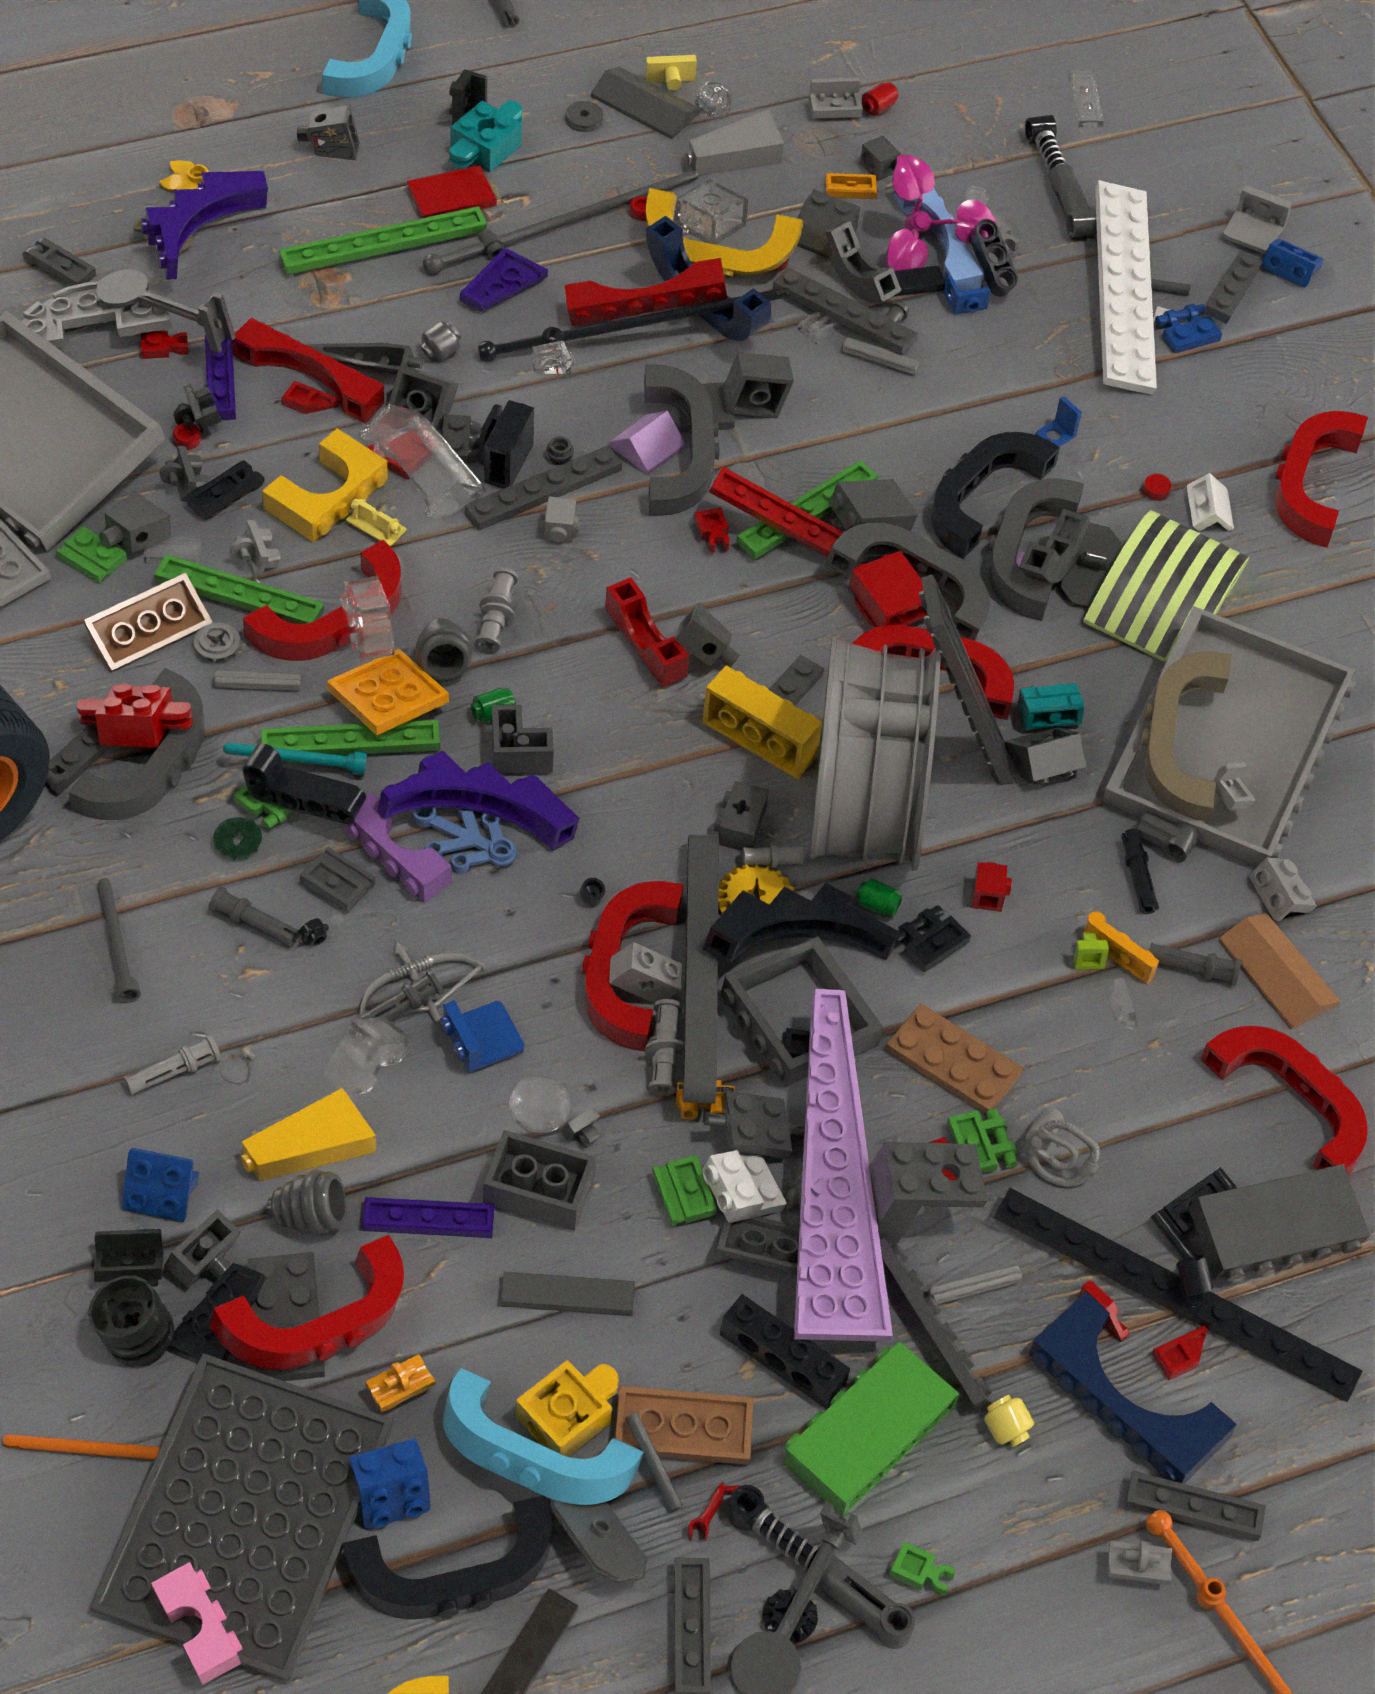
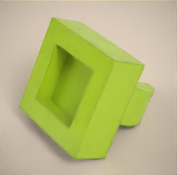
M1095 932L1083 933V940H1077L1073 958L1075 970L1105 969L1109 952L1107 940H1097Z

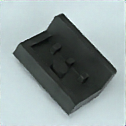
M464 69L457 81L452 82L449 90V95L452 96L449 114L452 115V125L482 100L487 103V76Z
M161 1229L95 1232L94 1282H108L121 1276H137L147 1281L162 1279L163 1242Z

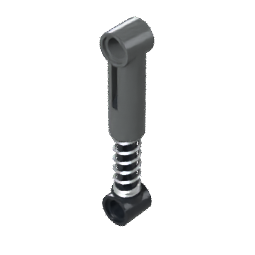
M1053 115L1027 118L1025 122L1027 140L1029 143L1035 142L1043 156L1049 172L1048 178L1066 217V228L1069 237L1078 238L1097 235L1096 211L1090 210L1072 167L1065 164L1066 160L1063 158V153L1060 152V147L1057 146L1058 142L1055 140L1057 136L1055 117Z
M743 1485L735 1489L731 1495L728 1511L731 1524L739 1530H755V1533L757 1532L758 1535H765L767 1542H774L777 1550H784L786 1557H793L795 1564L803 1565L804 1571L807 1572L818 1552L817 1546L812 1547L807 1543L808 1538L803 1540L798 1536V1531L794 1533L789 1529V1523L784 1525L780 1522L779 1516L775 1518L772 1510H769V1505L764 1502L763 1493L758 1488L752 1485ZM741 1504H749L754 1508V1510L750 1512H745L741 1510L738 1506ZM833 1554L817 1586L874 1630L884 1646L898 1649L908 1644L915 1626V1615L910 1607L891 1600ZM897 1621L903 1625L904 1629L894 1630L888 1623Z

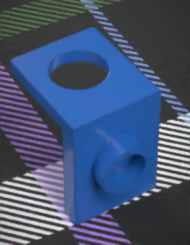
M950 274L946 277L944 295L954 315L987 309L990 289L989 287L959 292Z
M1063 396L1059 399L1055 420L1037 430L1035 435L1045 438L1060 447L1076 437L1082 412ZM1056 431L1061 435V438L1052 440L1047 437L1046 433Z

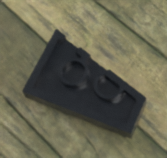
M233 1262L206 1292V1297L193 1311L189 1310L182 1318L183 1322L174 1331L172 1341L168 1347L199 1360L204 1353L227 1361L230 1352L220 1343L210 1327L213 1310L215 1307L241 1296H245L252 1308L266 1279L264 1274Z

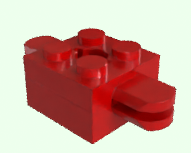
M126 683L118 684L112 687L105 699L85 698L76 705L81 725H97L100 745L157 748L168 729H186L193 724L190 703L172 702L171 689L169 687H159L158 685L131 686Z

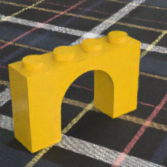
M338 428L319 443L320 463L346 480L342 487L330 493H311L280 475L262 490L263 509L312 542H315L322 535H326L333 525L340 519L348 516L352 510L351 504L354 499L366 500L374 490L382 487L388 479L387 460Z

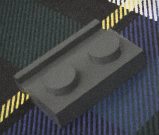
M327 847L325 853L322 856L319 855L300 874V882L348 912L367 893V889L375 885V877Z

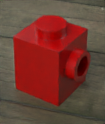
M994 862L977 863L973 883L972 908L1002 912L1005 896H1010L1012 878H1007L1008 865H1000Z

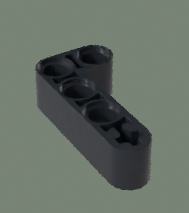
M257 744L243 767V775L248 792L253 798L263 803L343 824H351L366 800L365 792L356 785L284 767L278 751L267 744Z

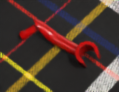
M722 1482L716 1488L702 1516L692 1520L689 1524L688 1539L692 1541V1534L695 1529H701L704 1532V1541L707 1540L709 1523L721 1505L724 1493H733L739 1485L724 1486V1482Z

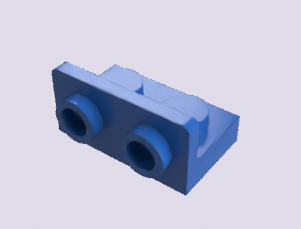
M1278 238L1269 244L1261 267L1302 287H1307L1313 273L1321 268L1324 258Z

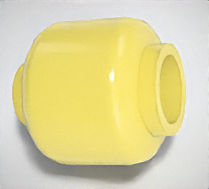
M1007 1395L986 1407L988 1413L985 1415L984 1421L998 1444L1002 1445L1010 1442L1012 1447H1015L1030 1438L1027 1431L1034 1426V1420L1021 1398H1011L1010 1395Z

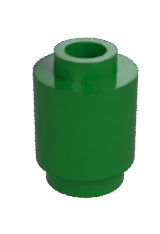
M497 688L474 696L470 709L475 720H480L481 723L486 724L492 721V705H516V702L509 688Z
M870 878L868 882L862 881L856 893V897L859 898L858 905L883 917L887 915L894 917L903 899V895L898 894L897 889L873 878Z

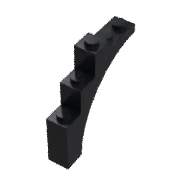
M827 883L823 885L812 900L784 886L770 904L742 890L711 926L703 950L730 964L741 953L758 944L775 939L819 937L866 950L887 960L893 951L900 932L850 905L851 896Z

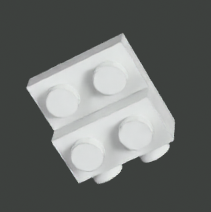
M737 1150L711 1155L702 1169L704 1180L710 1186L717 1199V1205L724 1213L728 1223L780 1212L787 1205L762 1155L746 1154L740 1156Z

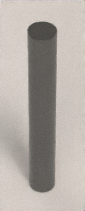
M1151 279L1152 290L1189 295L1190 284Z
M636 1412L626 1417L625 1419L640 1450L644 1452L643 1456L670 1511L682 1506L683 1504L638 1413Z

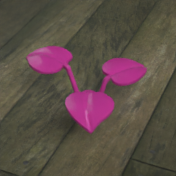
M911 155L897 156L892 177L893 189L898 197L906 201H912L918 197L915 207L912 208L913 213L905 219L906 229H900L895 232L888 244L887 266L893 267L894 271L921 268L925 265L928 258V248L924 241L917 238L919 233L928 230L930 226L955 223L957 224L955 228L956 237L962 242L971 244L969 240L970 231L979 221L991 219L997 224L988 207L978 200H968L962 203L957 209V219L931 220L926 212L919 211L923 201L922 194L933 190L935 180L931 168L921 159ZM979 229L980 235L983 238H988L987 232Z

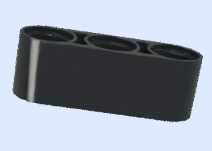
M982 219L970 231L969 240L978 263L984 271V278L991 293L999 297L1005 296L1016 286L1018 276L997 224L991 219ZM979 229L985 230L988 238H983L979 233ZM989 253L996 255L998 258L997 263L989 258ZM999 277L1007 281V287L1000 284Z

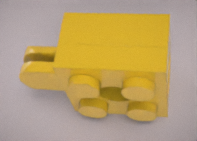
M566 1360L516 1399L515 1418L540 1445L570 1457L611 1424L612 1406L607 1400L618 1391V1374L610 1365L600 1364L583 1376L569 1360Z

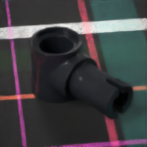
M1204 1255L1189 1257L1176 1263L1186 1296L1199 1295L1214 1288Z

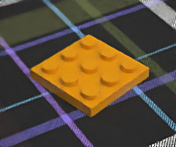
M400 649L327 680V690L376 735L449 703V693Z

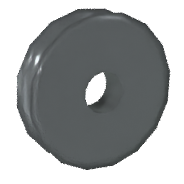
M579 101L567 108L565 120L571 129L579 132H591L602 125L603 112L597 104Z

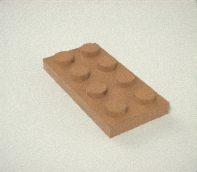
M922 1003L919 1004L889 1040L885 1049L886 1052L985 1115L988 1110L995 1109L1022 1076L1024 1070L1023 1067Z
M620 1386L615 1439L640 1450L625 1419L637 1412L661 1458L749 1465L754 1397Z

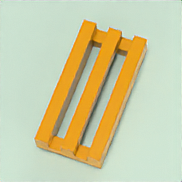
M826 173L825 190L828 195L836 198H877L876 175Z

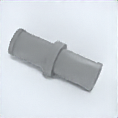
M769 844L765 848L743 847L741 853L742 865L747 864L749 866L758 863V865H770V868H776L777 865H803V847H777L775 844Z

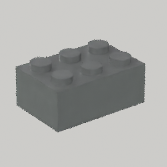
M504 1130L483 1183V1203L495 1204L499 1208L575 1230L595 1177L596 1157Z

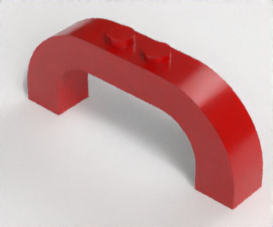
M1329 411L1316 414L1305 420L1298 427L1291 446L1285 445L1281 460L1286 462L1285 464L1279 463L1275 479L1280 480L1275 494V506L1283 523L1302 539L1328 548L1340 511L1314 502L1305 493L1303 478L1311 455L1317 450L1329 447L1357 453L1367 424V416L1346 411Z
M384 539L361 551V571L372 581V587L367 592L323 617L306 624H293L279 618L266 604L243 617L244 636L261 652L274 658L288 661L316 659L348 645L352 640L364 633L371 632L375 627L387 620L397 608L401 598V566L396 553Z
M907 625L876 627L861 634L852 642L853 644L880 652L883 651V646L887 645L888 654L916 658L919 657L921 648H924L925 657L930 655L934 649L932 635L928 633L927 629ZM960 637L994 717L1008 720L1014 695V678L1008 664L990 647L975 640ZM940 662V669L947 671L946 667L944 668L942 662Z
M648 881L622 890L604 908L597 931H591L588 948L592 949L590 956L585 955L582 965V974H586L585 1007L593 1025L602 1035L625 1048L645 1052L652 1028L653 1010L627 1004L617 997L612 989V984L609 983L611 957L620 951L625 934L632 927L640 923L658 922L676 926L682 903L684 884L667 881Z
M1262 1026L1235 1027L1220 1033L1206 1043L1200 1060L1221 1080H1224L1238 1068L1247 1065L1267 1067L1284 1079L1328 1121L1332 1128L1334 1138L1319 1150L1313 1166L1320 1170L1344 1164L1348 1176L1350 1175L1365 1147L1368 1125L1365 1112L1359 1100L1343 1084L1340 1077L1332 1074L1316 1055L1307 1051L1296 1040L1275 1029Z
M389 1235L360 1246L355 1265L364 1277L369 1293L354 1303L300 1326L283 1329L266 1324L256 1316L245 1296H241L215 1307L210 1327L220 1343L230 1353L256 1367L286 1370L304 1366L318 1359L319 1361L327 1360L345 1347H357L366 1338L378 1332L389 1321L397 1305L404 1282L402 1258Z

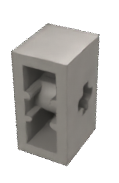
M632 942L611 957L609 983L655 1003L660 999H669L681 991L682 964Z

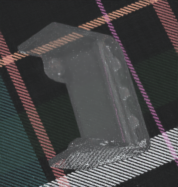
M388 404L358 434L361 439L373 441L375 444L374 450L382 458L389 457L396 460L427 497L425 499L427 506L425 507L426 511L424 514L427 517L434 518L435 520H445L463 509L466 504L479 499L486 492L482 483L438 431L417 411Z

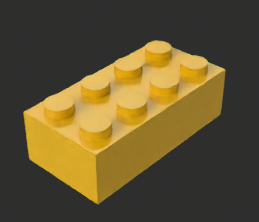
M727 665L706 686L702 723L797 780L817 759L823 722L814 715L804 712L794 706L789 700L782 699L769 691L767 687L757 684L740 671H735Z

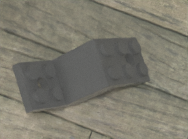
M884 1142L870 1165L879 1239L881 1240L885 1237L891 1244L899 1243L922 1206L983 1208L987 1203L976 1144ZM942 1170L951 1171L955 1175L956 1180H949L943 1175ZM800 1180V1181L798 1182V1184H797V1192H798L800 1210H801L802 1180Z

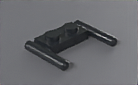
M1220 1167L1157 1211L1150 1218L1182 1259L1196 1256L1181 1237L1195 1226L1189 1207L1198 1197L1236 1189L1237 1187Z

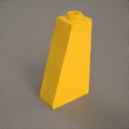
M341 1088L243 1140V1155L240 1156V1159L248 1173L253 1171L258 1180L263 1181L371 1154L376 1151V1135L344 1089Z

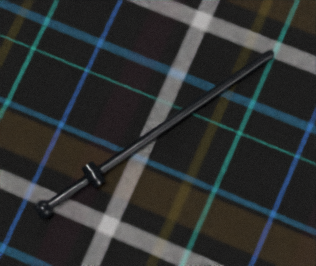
M787 287L759 292L768 301L787 298L791 295V293H784L790 290ZM741 296L561 331L557 327H548L543 331L542 335L499 344L483 341L478 345L479 356L482 361L490 362L499 354L544 346L549 350H556L565 341L733 309V302Z

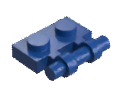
M1195 304L1186 305L1182 310L1174 311L1172 309L1165 311L1163 315L1156 316L1155 322L1157 326L1166 325L1168 327L1164 328L1162 336L1174 354L1221 340L1222 332L1210 316L1204 318L1199 316L1205 314L1203 313L1205 310L1204 304L1196 306ZM1187 319L1188 322L1182 324L1179 323V321Z

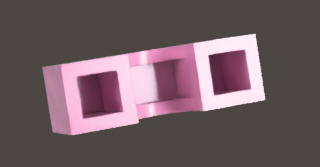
M189 1562L151 1583L171 1623L185 1616H195L202 1620V1628L199 1634L183 1644L202 1685L241 1664L237 1652L243 1650L233 1630L226 1633L221 1622L227 1618L218 1600L210 1602L205 1591L211 1587L202 1569L195 1572Z

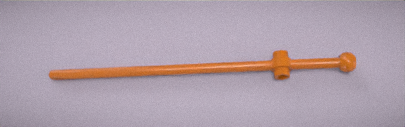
M6 1434L2 1439L3 1445L7 1448L156 1460L161 1449L158 1446Z
M1157 1510L1147 1517L1146 1527L1148 1532L1153 1536L1161 1537L1168 1548H1172V1553L1198 1587L1196 1592L1198 1604L1203 1609L1216 1611L1276 1694H1293L1225 1602L1226 1589L1224 1583L1217 1578L1208 1579L1171 1529L1173 1527L1171 1516L1166 1511Z

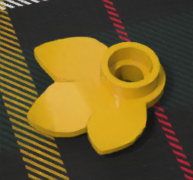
M170 161V167L174 174L160 180L159 183L164 189L172 192L179 189H197V183H201L202 172L209 171L204 165H195L191 161Z

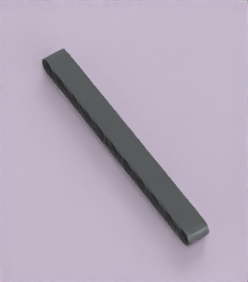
M688 836L683 1102L715 1104L718 958L704 951L703 947L711 926L718 919L719 836Z

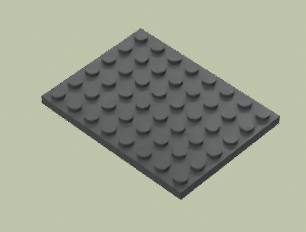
M203 1353L92 1601L91 1611L169 1640L185 1644L199 1634L202 1628V1620L195 1616H185L171 1623L151 1583L190 1562L195 1572L202 1569L211 1587L205 1591L210 1602L218 1600L227 1618L221 1622L226 1633L233 1630L243 1650L237 1652L241 1662L240 1665L288 1682L342 1552L343 1543L347 1540L360 1508L359 1491L350 1467L349 1457L385 1447L394 1425V1420Z

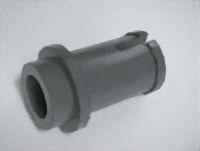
M903 301L893 302L889 307L890 310L885 315V317L899 323L908 317L909 308Z

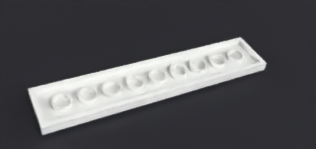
M1099 180L1095 186L1103 384L1153 395L1157 389L1147 193L1143 190Z

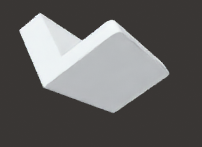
M1208 473L1187 485L1192 523L1195 529L1200 532L1216 522L1228 531L1234 529L1228 490L1223 484Z

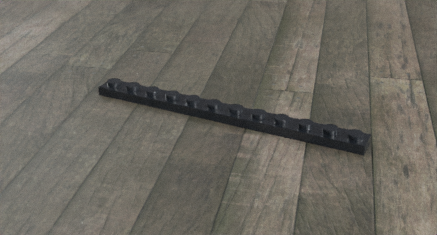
M1012 1188L1008 1189L994 1215L995 1219L1200 1326L1205 1325L1208 1330L1346 1402L1350 1399L1363 1370L1210 1291L1195 1296H1186L1180 1275Z

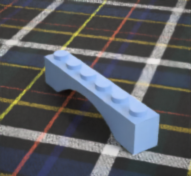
M935 188L929 193L922 194L923 201L919 211L926 212L931 220L953 219V216L947 212L941 196H938ZM893 189V196L901 211L908 215L912 214V208L915 207L918 197L912 201H906L898 197ZM955 224L930 226L929 229L938 238L945 252L946 260L942 274L945 283L947 275L951 274L959 292L981 288V283L984 281V271L976 263L973 251L970 248L968 249L965 242L956 237Z

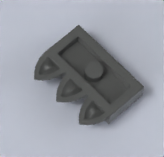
M444 414L441 462L463 464L479 462V452L474 450L479 448V438L475 435L481 433L483 426L472 421L471 416Z

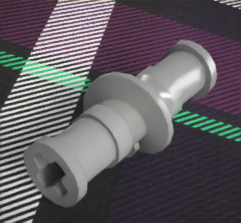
M501 567L495 569L493 573L495 579L493 588L489 594L483 596L480 600L479 606L484 616L481 623V632L476 637L475 644L479 649L486 652H496L500 649L501 643L499 638L501 631L504 629L505 622L511 621L514 618V611L508 606L512 599L513 586L517 584L519 577L515 571L509 568Z
M660 999L654 1003V1010L657 1012L654 1036L647 1040L648 1044L645 1047V1054L652 1060L651 1067L653 1069L652 1082L649 1083L648 1090L655 1095L669 1096L677 1091V1086L674 1083V1074L677 1067L676 1053L684 1051V1042L677 1040L679 1035L678 1013L682 1010V1004L673 999Z

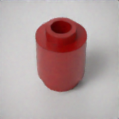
M883 82L862 95L863 109L873 116L883 112L894 105L898 99L897 88L890 82Z

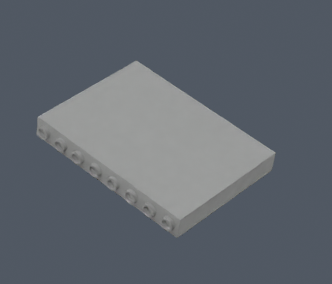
M6 310L0 316V516L5 519L6 525L15 533L18 531L22 532L30 545L34 548L40 546L48 553L166 438L158 422Z
M1193 606L1147 703H1152L1157 685L1163 673L1178 659L1197 652L1232 654L1229 680L1224 693L1195 690L1184 694L1179 699L1172 753L1175 763L1185 774L1208 781L1215 779L1218 775L1217 771L1224 764L1244 762L1248 768L1242 774L1240 780L1255 798V802L1250 808L1229 810L1215 792L1214 806L1208 821L1187 817L1173 811L1162 803L1152 791L1145 775L1144 757L1146 746H1141L1144 728L1148 729L1149 721L1144 720L1145 705L1105 789L1103 803L1140 818L1148 811L1174 825L1178 823L1190 824L1199 833L1198 842L1258 866L1266 857L1279 858L1283 848L1279 841L1282 836L1287 838L1294 821L1289 819L1292 812L1299 813L1304 801V797L1300 796L1303 789L1309 790L1315 774L1310 772L1313 766H1320L1325 751L1321 750L1324 742L1330 743L1336 729L1331 725L1334 719L1340 721L1346 707L1345 704H1342L1344 696L1350 698L1356 682L1352 681L1355 669Z

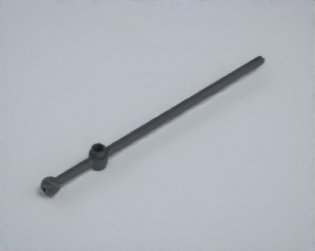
M692 170L500 236L493 233L490 229H486L479 234V243L441 256L428 254L423 259L424 269L430 274H437L444 265L482 252L489 255L491 259H494L503 250V245L630 203L635 197H647L649 188L665 191L698 179L699 174L697 171Z

